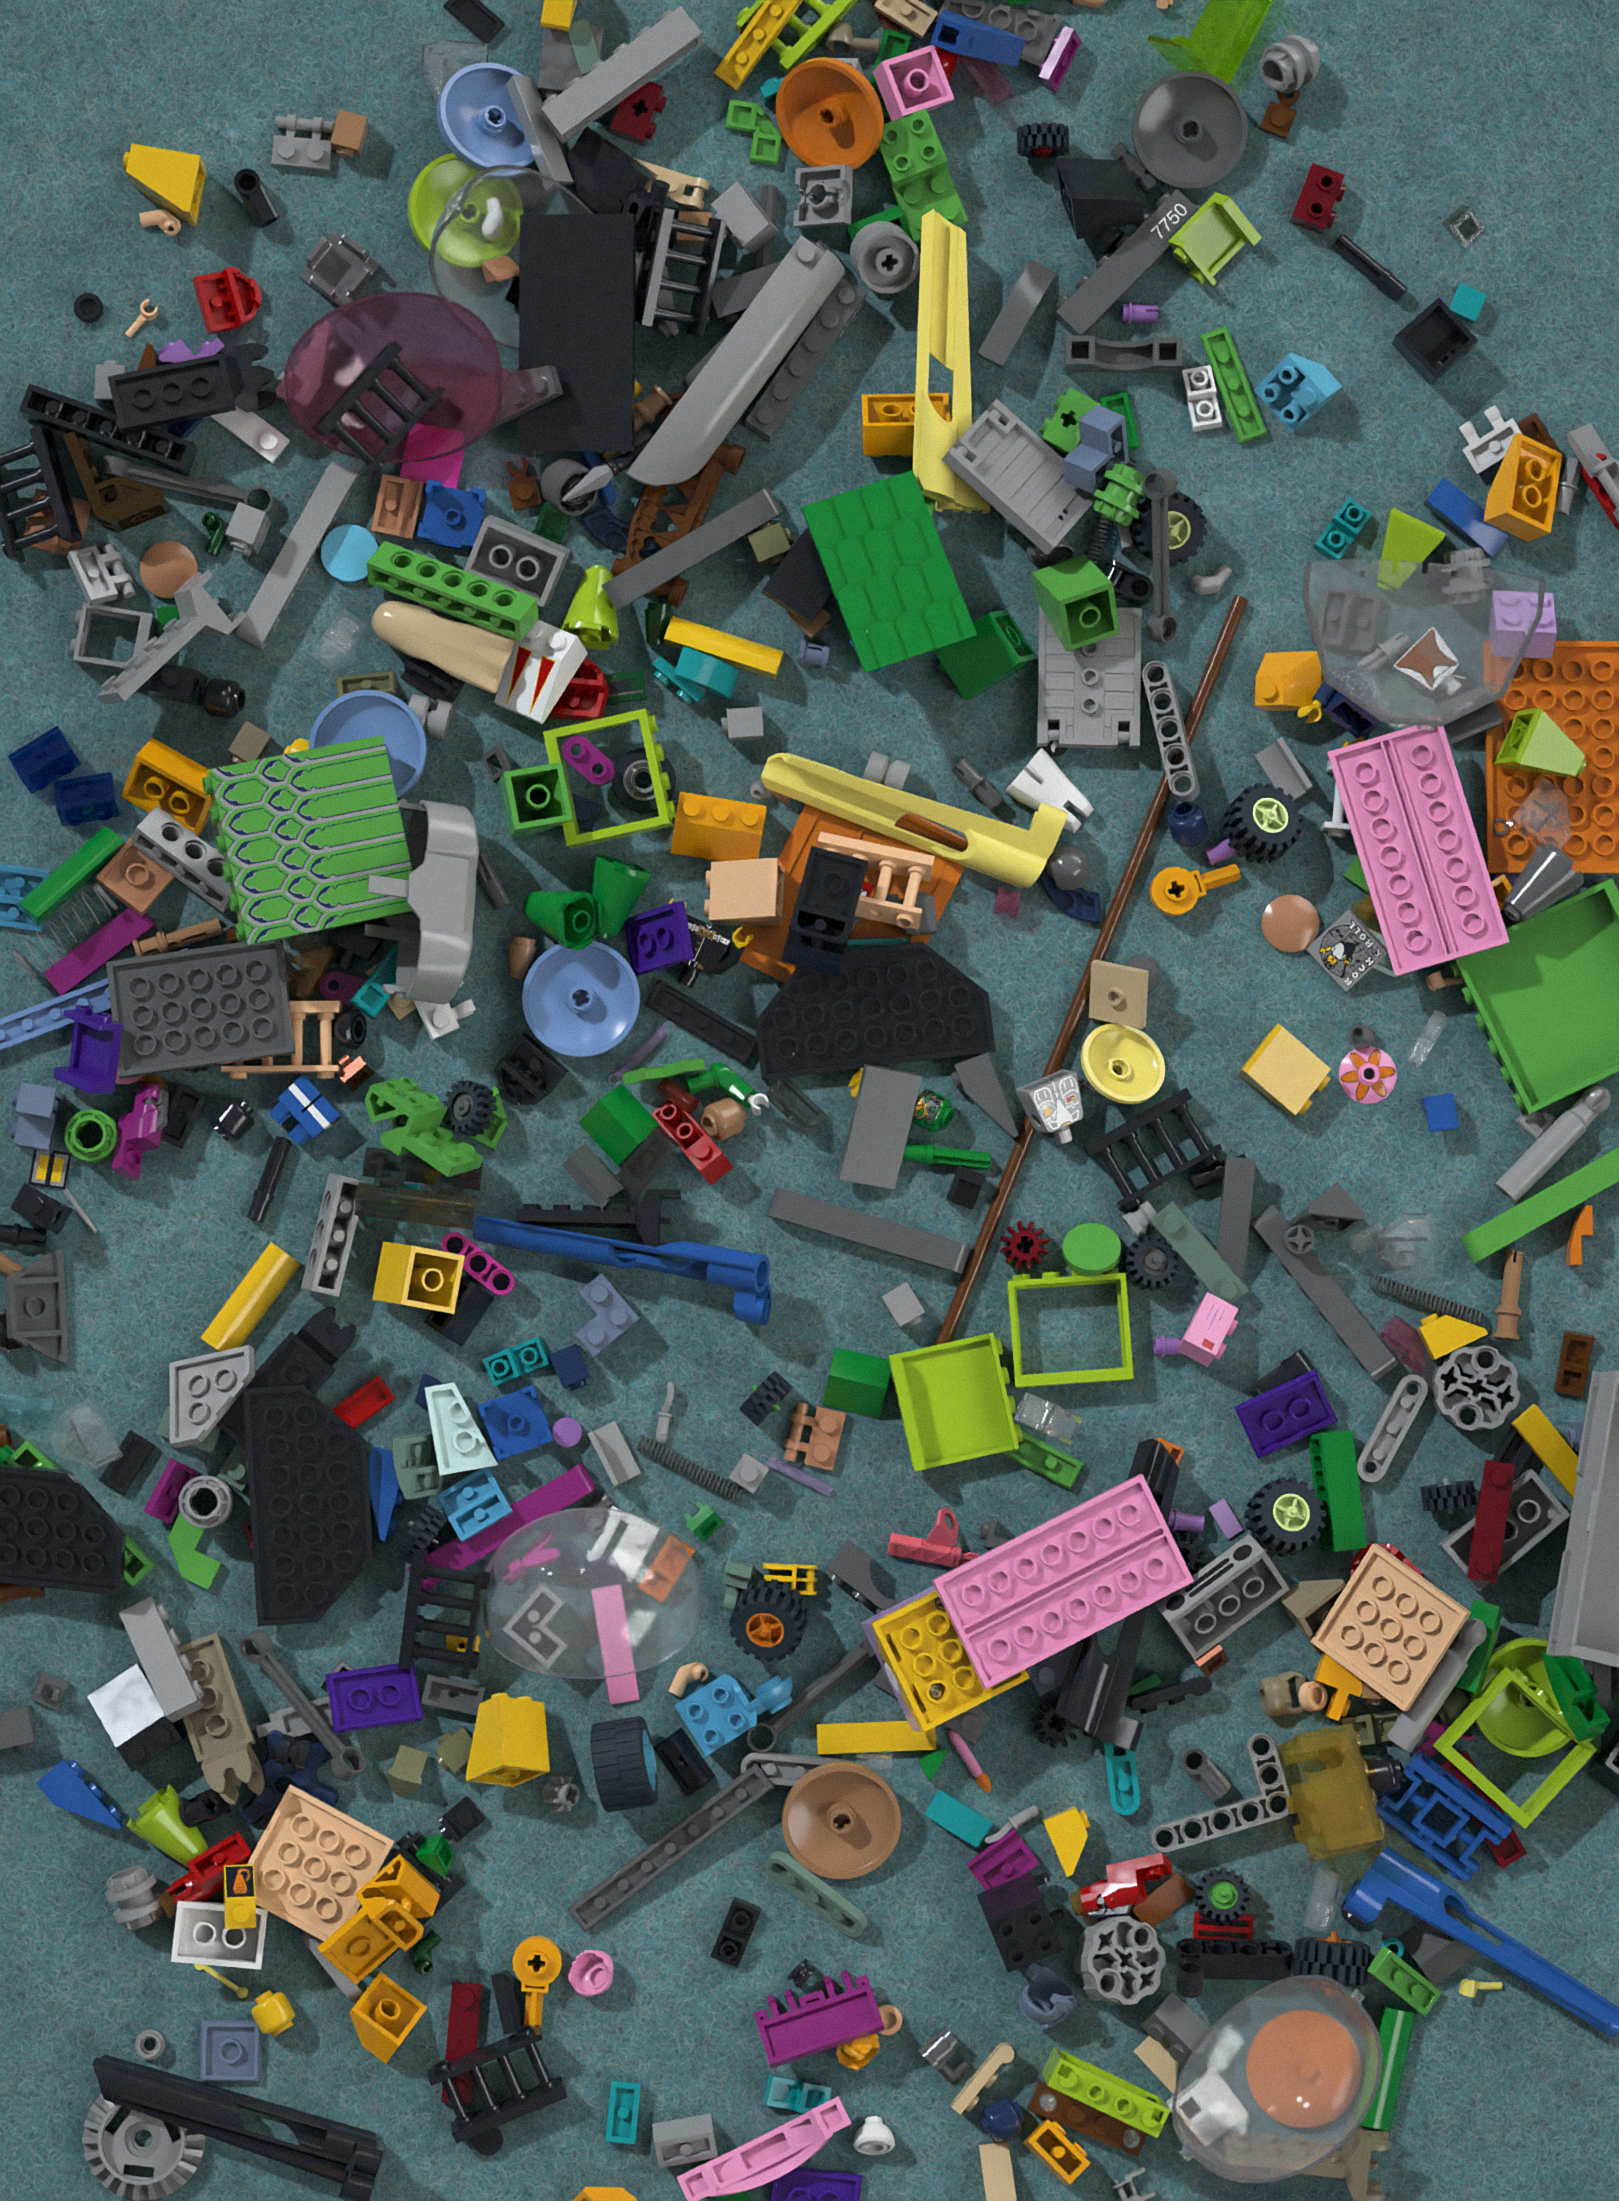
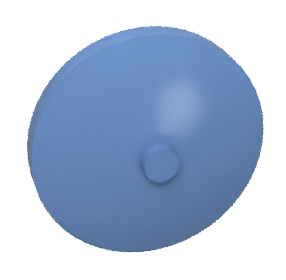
M489 62L468 65L457 71L448 80L437 102V122L444 141L461 161L476 170L488 174H513L524 170L535 161L506 87V83L511 76L524 75L505 65ZM539 93L540 98H541L542 103H543L545 100L543 99L541 93Z
M358 690L344 694L332 701L316 719L309 739V749L383 735L397 801L416 785L423 773L427 759L426 735L416 714L399 698L377 690Z
M593 941L584 949L573 950L566 948L560 943L544 952L530 968L523 985L522 1005L530 1029L546 1047L565 1056L587 1058L610 1051L627 1037L639 1013L640 990L631 966L622 955L611 947Z

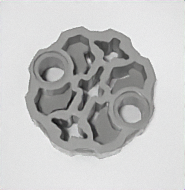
M1485 1345L1460 1347L1448 1353L1440 1366L1435 1368L1431 1381L1434 1395L1433 1403L1438 1413L1443 1415L1458 1429L1464 1431L1493 1429L1503 1424L1505 1418L1517 1407L1520 1398L1517 1381L1518 1372L1513 1363L1507 1361L1493 1347ZM1481 1352H1486L1491 1357V1364L1486 1369L1480 1367L1477 1362V1357ZM1458 1364L1460 1365L1461 1370H1462L1463 1373H1466V1374H1469V1375H1472V1376H1471L1470 1378L1461 1376L1460 1370H1459V1368H1458L1457 1365H1458ZM1450 1370V1377L1454 1379V1383L1448 1384L1445 1388V1381L1441 1379V1375L1447 1374ZM1501 1379L1505 1381L1496 1387L1486 1384L1487 1381L1493 1383ZM1476 1381H1479L1478 1386L1483 1390L1489 1391V1393H1476L1473 1396V1390L1462 1385V1383L1474 1384ZM1506 1389V1395L1511 1397L1510 1402H1504L1503 1406H1501V1399L1497 1398V1394L1503 1393ZM1458 1390L1464 1392L1465 1396L1456 1393L1448 1398L1446 1394ZM1481 1398L1491 1401V1406L1495 1412H1492L1489 1404L1481 1402ZM1464 1408L1470 1409L1474 1415L1473 1421L1469 1425L1463 1424L1459 1417L1461 1410Z
M1130 1916L1106 1917L1096 1925L1087 1927L1080 1936V1947L1078 1953L1074 1956L1075 1972L1080 1975L1083 1981V1989L1093 1999H1101L1110 2005L1137 2004L1146 1995H1152L1161 1984V1971L1166 1965L1165 1949L1159 1945L1157 1932L1148 1923L1136 1921ZM1136 1931L1139 1933L1140 1936L1138 1944L1135 1942L1134 1938ZM1095 1955H1099L1101 1957L1093 1959ZM1145 1962V1966L1142 1967L1139 1963ZM1102 1977L1106 1983L1104 1990H1102L1100 1985Z

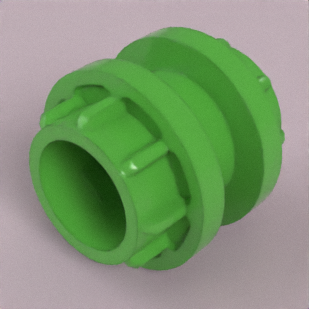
M1119 463L1115 464L1112 471L1106 470L1103 477L1110 482L1104 492L1098 489L1095 490L1093 497L1096 501L1093 508L1094 511L1105 518L1125 527L1129 526L1132 519H1139L1140 512L1135 507L1140 498L1147 501L1149 498L1143 490L1142 482L1144 475Z
M93 1109L83 1110L75 1114L67 1123L65 1143L75 1157L89 1163L103 1162L114 1154L118 1126L110 1116L101 1111ZM92 1124H99L100 1129L103 1131L101 1142L94 1148H86L82 1141L83 1131Z

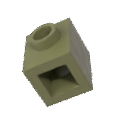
M772 522L764 523L756 528L757 532L747 536L748 543L759 567L770 562L772 566H776L784 560L791 550L790 546L794 544L789 529H782L780 522L774 525Z
M465 1726L455 1734L449 1730L437 1740L440 1746L435 1750L438 1753L435 1759L446 1772L449 1769L453 1773L458 1769L463 1773L467 1770L473 1736Z

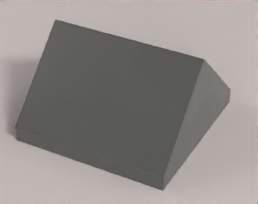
M1337 1182L1290 1221V1226L1304 1225L1314 1230L1347 1233L1365 1220V1213Z
M1445 1903L1446 1913L1460 1922ZM1423 1920L1398 1938L1420 1970L1434 1986L1479 1954V1952Z

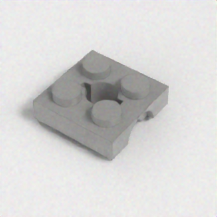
M843 164L797 168L795 185L799 188L801 201L798 203V210H794L793 226L799 229L851 225L853 167ZM824 189L828 193L837 195V198L825 196V199L820 204L817 200H814V197H819V194Z

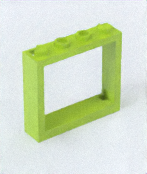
M646 708L543 732L549 764L562 762L573 820L562 824L566 845L570 849L674 826L672 818H676V809L673 800L668 801L666 790L671 789L667 772L662 773L660 761L665 760L661 743L656 744L654 735L655 732H659L658 724L656 723L655 715L650 716V712ZM639 721L659 817L580 834L560 739Z
M1118 1268L1102 1272V1275L1084 1276L1071 1271L1072 1276L1060 1277V1272L1042 1273L1041 1279H1031L1030 1274L1013 1275V1280L1007 1281L1014 1388L1134 1379L1126 1273H1119ZM1116 1283L1122 1368L1023 1375L1017 1290Z
M1504 1666L1433 1746L1526 1829L1597 1749L1590 1743L1593 1737L1578 1742L1560 1707L1556 1711L1547 1704L1551 1699L1538 1687L1535 1691L1526 1685L1529 1679L1517 1668L1512 1672ZM1509 1683L1517 1688L1577 1743L1573 1750L1520 1808L1452 1747Z
M1055 2046L1042 2072L1047 2086L1158 2138L1170 2113V2109L1163 2098ZM1147 2097L1156 2100V2102L1147 2099Z

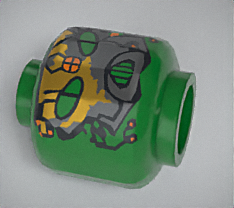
M924 1090L917 1097L912 1122L931 1132L946 1129L954 1115L951 1100L933 1090Z

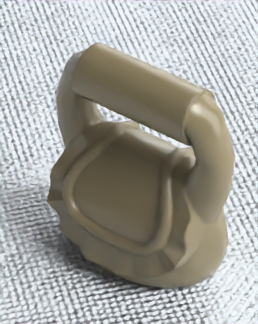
M1287 1671L1278 1676L1263 1678L1259 1683V1694L1264 1713L1267 1716L1276 1717L1282 1714L1296 1715L1303 1712L1305 1709L1299 1701V1690L1307 1682L1306 1677L1301 1672ZM1292 1678L1295 1679L1299 1706H1292L1293 1700L1291 1699L1288 1682Z

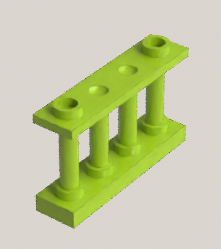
M757 0L750 9L745 7L736 18L738 21L736 23V31L740 35L765 0ZM804 0L819 13V19L811 26L810 24L806 25L793 14L787 24L799 34L798 38L800 40L792 47L791 45L786 46L779 38H776L770 46L780 55L779 70L787 75L793 68L798 66L829 33L832 26L839 22L859 0H836L832 5L830 3L825 4L822 0Z

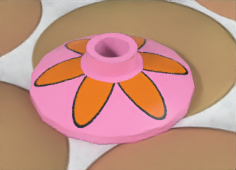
M1373 1046L1369 1048H1356L1350 1051L1342 1060L1339 1069V1082L1345 1094L1352 1100L1363 1104L1377 1103L1387 1098L1394 1089L1397 1080L1396 1066L1392 1058L1382 1049ZM1366 1069H1371L1374 1072L1373 1079L1368 1080L1364 1077Z

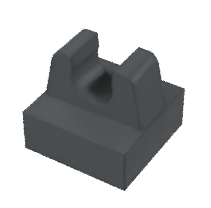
M42 1671L30 1699L59 1710L70 1682Z

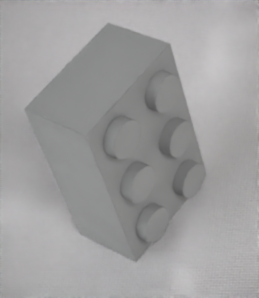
M490 515L484 518L464 571L502 584L508 588L517 589L521 593L529 594L537 598V605L545 607L551 601L571 549Z

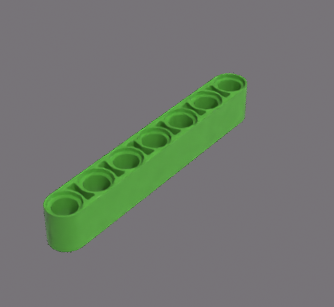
M1619 1147L1524 1200L1522 1203L1501 1213L1494 1219L1473 1229V1231L1461 1236L1459 1239L1473 1264L1618 1182Z

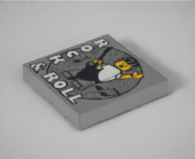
M1350 909L1306 949L1345 991H1348L1388 954L1387 948Z

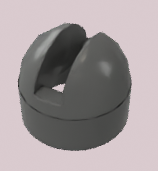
M1355 1025L1351 1031L1352 1045L1355 1048L1371 1047L1376 1041V1038L1373 1037L1375 1031L1367 1025ZM1359 1034H1360V1036H1362V1040H1361V1037H1360V1041L1358 1040V1035H1359Z

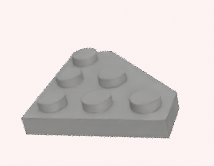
M246 1345L169 1363L171 1446L179 1448L204 1441L243 1392V1388H246L255 1377L254 1348Z

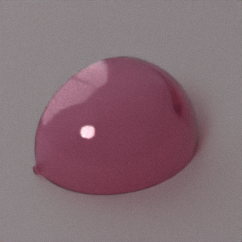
M390 292L349 302L316 321L300 337L292 349L285 367L284 383H282V386H277L278 398H283L286 401L294 421L306 434L329 449L360 459L336 435L327 433L326 435L319 436L312 429V426L386 344L396 341L403 348L398 354L401 358L400 362L430 391L438 386L446 389L440 396L443 399L442 402L432 412L428 409L416 422L425 426L412 435H408L407 432L383 459L385 463H413L453 454L470 446L486 434L500 414L504 381L509 380L508 368H502L496 341L486 324L466 307L447 298L432 294ZM385 369L379 375V378L382 379L380 383L410 412H413L423 401L392 370L388 371ZM366 390L361 395V404L392 434L404 422L373 391L369 392ZM347 411L340 419L343 422L342 426L372 455L384 444L353 412L350 414Z

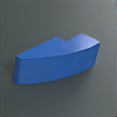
M1444 477L1423 504L1446 521V525L1476 547L1482 548L1483 552L1491 558L1494 557L1510 536L1506 531L1484 522L1485 510Z

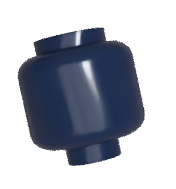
M1190 802L1179 803L1167 817L1172 840L1178 845L1194 847L1208 834L1209 829L1204 811L1198 805Z
M1003 2098L986 2105L983 2109L984 2118L979 2120L984 2135L986 2137L991 2135L996 2142H1002L1019 2135L1022 2132V2125L1026 2124L1020 2105L1017 2101L1013 2103L1009 2098Z

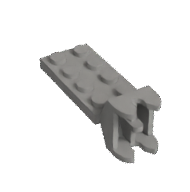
M209 570L203 574L198 572L173 593L180 619L174 618L163 627L165 632L158 639L154 637L142 647L144 652L138 658L136 656L130 658L122 666L124 671L118 677L114 675L103 683L101 687L104 690L97 697L104 705L126 701L197 633L209 638L228 635L246 617L243 610L238 614L232 612L226 616L217 605L219 600L216 597L211 598L202 586L213 575Z

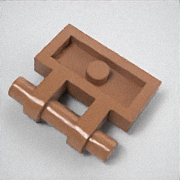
M797 1402L795 1413H791L790 1417L792 1426L789 1438H785L784 1447L786 1451L784 1459L795 1462L797 1452L802 1451L806 1452L804 1464L833 1471L846 1413L817 1406L815 1418L806 1416L809 1404ZM804 1425L812 1426L809 1444L800 1442Z

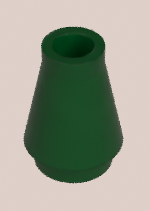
M648 602L647 609H644L646 643L663 645L664 637L673 615L670 612L671 605Z

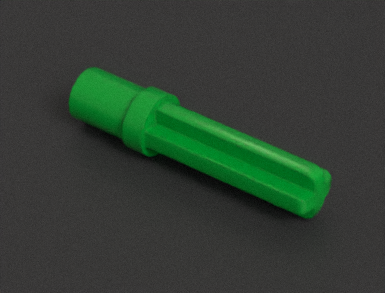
M906 1143L903 1161L921 1162L925 1165L939 1164L956 1167L959 1165L965 1168L988 1170L991 1163V1154L988 1152L935 1147L931 1144L918 1145Z

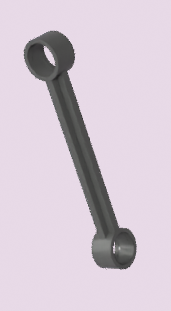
M113 456L104 457L100 473L107 478L119 476L138 483L237 505L238 502L249 505V497L255 492L262 491L270 499L268 507L262 511L268 515L274 507L273 495L264 486H253L249 490L133 464L128 460Z
M1160 468L1148 472L1142 482L1145 494L1152 500L1154 613L1148 619L1146 633L1151 641L1171 643L1177 635L1178 622L1176 617L1170 614L1168 497L1172 496L1176 491L1177 482L1174 474L1169 469ZM1156 476H1159L1163 482L1162 493L1156 486Z
M257 1629L242 1638L239 1642V1651L242 1657L251 1664H260L333 1757L331 1767L334 1774L344 1781H351L358 1776L366 1767L364 1755L355 1747H346L338 1736L334 1734V1731L273 1656V1642L269 1635ZM252 1641L258 1646L260 1652L255 1649ZM343 1757L352 1763L354 1770L345 1764Z
M868 1637L793 1699L794 1701L783 1707L768 1721L758 1722L757 1725L750 1728L746 1736L749 1747L758 1753L771 1750L775 1745L777 1736L875 1655ZM757 1727H765L772 1732V1741L766 1748H757L753 1745L751 1734Z

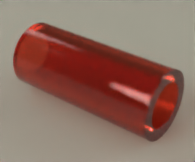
M664 1078L657 1087L658 1094L688 1114L694 1112L699 1104L698 1098L668 1078Z

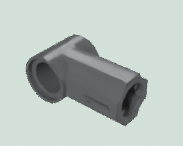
M1186 1746L1179 1752V1766L1190 1776L1212 1803L1228 1792L1232 1785L1209 1760L1204 1751L1195 1746ZM1192 1752L1198 1753L1200 1758L1199 1764L1194 1768H1188L1186 1757Z

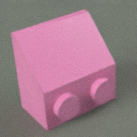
M934 45L882 61L872 71L891 121L925 108L930 112L954 100Z

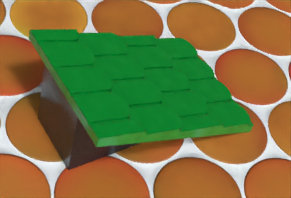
M913 470L801 507L864 673L977 635Z

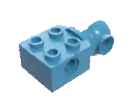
M725 1672L674 1706L705 1756H708L757 1725L758 1716L768 1710L772 1715L794 1701L791 1697L793 1679L792 1676L781 1680L779 1675L756 1688L755 1691L758 1696L752 1699L738 1678Z

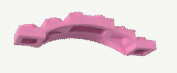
M838 2096L788 2123L676 2178L687 2201H699L707 2196H726L748 2191L774 2181L796 2169L814 2156L829 2141L833 2133L852 2123Z

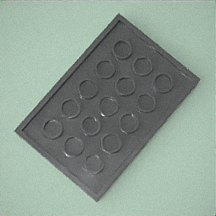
M282 939L246 947L243 946V942L106 962L112 1019L123 1023L118 1059V1075L121 1079L296 1054Z

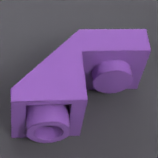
M217 337L214 341L208 340L203 343L197 350L199 353L195 356L184 342L179 339L176 342L171 341L161 349V355L158 359L162 365L222 353L224 356L228 351Z

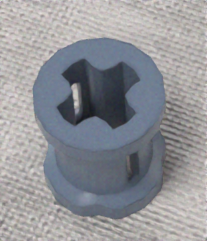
M802 639L798 664L820 665L822 669H827L831 644L826 643L825 646L807 643L806 639Z

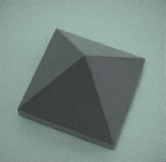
M500 744L481 756L493 782L498 781L503 772L512 771L511 759ZM492 758H498L502 770L499 772Z

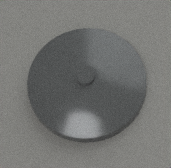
M1190 70L1170 74L1155 82L1139 100L1132 119L1131 134L1133 147L1143 167L1154 178L1166 185L1181 189H1196L1214 184L1233 170L1245 150L1248 137V121L1244 106L1236 92L1226 82L1212 74Z

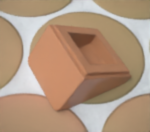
M508 256L483 261L481 264L485 281L488 284L519 276V266Z

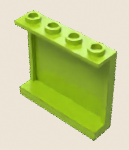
M993 1332L888 1356L913 1472L1019 1449L1018 1442L1023 1441L1020 1425H1014L1011 1413H1016V1406L1013 1395L1007 1396L1005 1384L1010 1383L1006 1366L1001 1367L999 1355H1003L1000 1337L994 1338Z

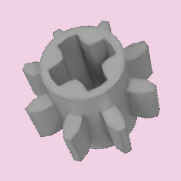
M552 1776L550 1778L551 1782L546 1783L543 1787L542 1798L546 1804L550 1805L551 1812H570L571 1806L578 1802L579 1789L575 1784H571L572 1777Z

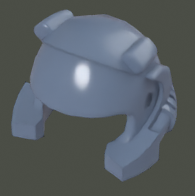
M1034 1963L1028 1967L1025 1973L1031 1980L1019 1997L1022 2013L1027 2019L1039 2023L1041 2029H1049L1055 2026V2023L1064 2020L1069 2012L1076 2008L1077 1999L1074 1994L1075 1991L1065 1980L1047 1966L1039 1967Z

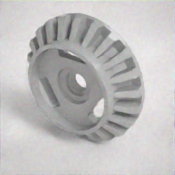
M101 2094L91 2106L85 2119L82 2136L84 2156L93 2175L101 2181L105 2188L114 2191L116 2195L139 2201L158 2199L182 2187L192 2177L201 2162L206 2136L177 2126L181 2139L173 2142L165 2121L129 2108L127 2109L131 2112L113 2135L106 2130V2127L121 2108V2105L104 2100ZM145 2129L151 2133L152 2142L150 2145L140 2146L136 2142V2133L139 2130ZM125 2164L154 2167L153 2177L129 2175L124 2172Z

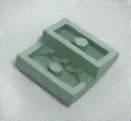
M423 1432L392 1438L395 1472L405 1499H415L441 1493L443 1475H439L438 1464L433 1463L434 1441L432 1433Z

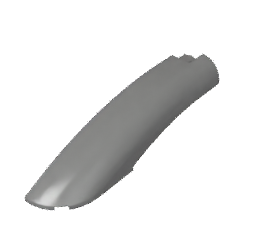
M802 235L799 237L625 475L646 485L661 486L682 483L696 475L704 467L845 275L842 263L828 249L826 252L822 251Z

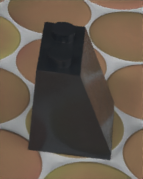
M1055 159L1061 201L1077 240L1144 221L1142 208L1147 207L1146 199L1142 190L1137 191L1138 181L1134 170L1129 171L1125 160Z

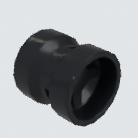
M283 1734L275 1763L282 1765L290 1763L294 1765L295 1769L304 1771L313 1742L307 1740L295 1741L293 1736Z

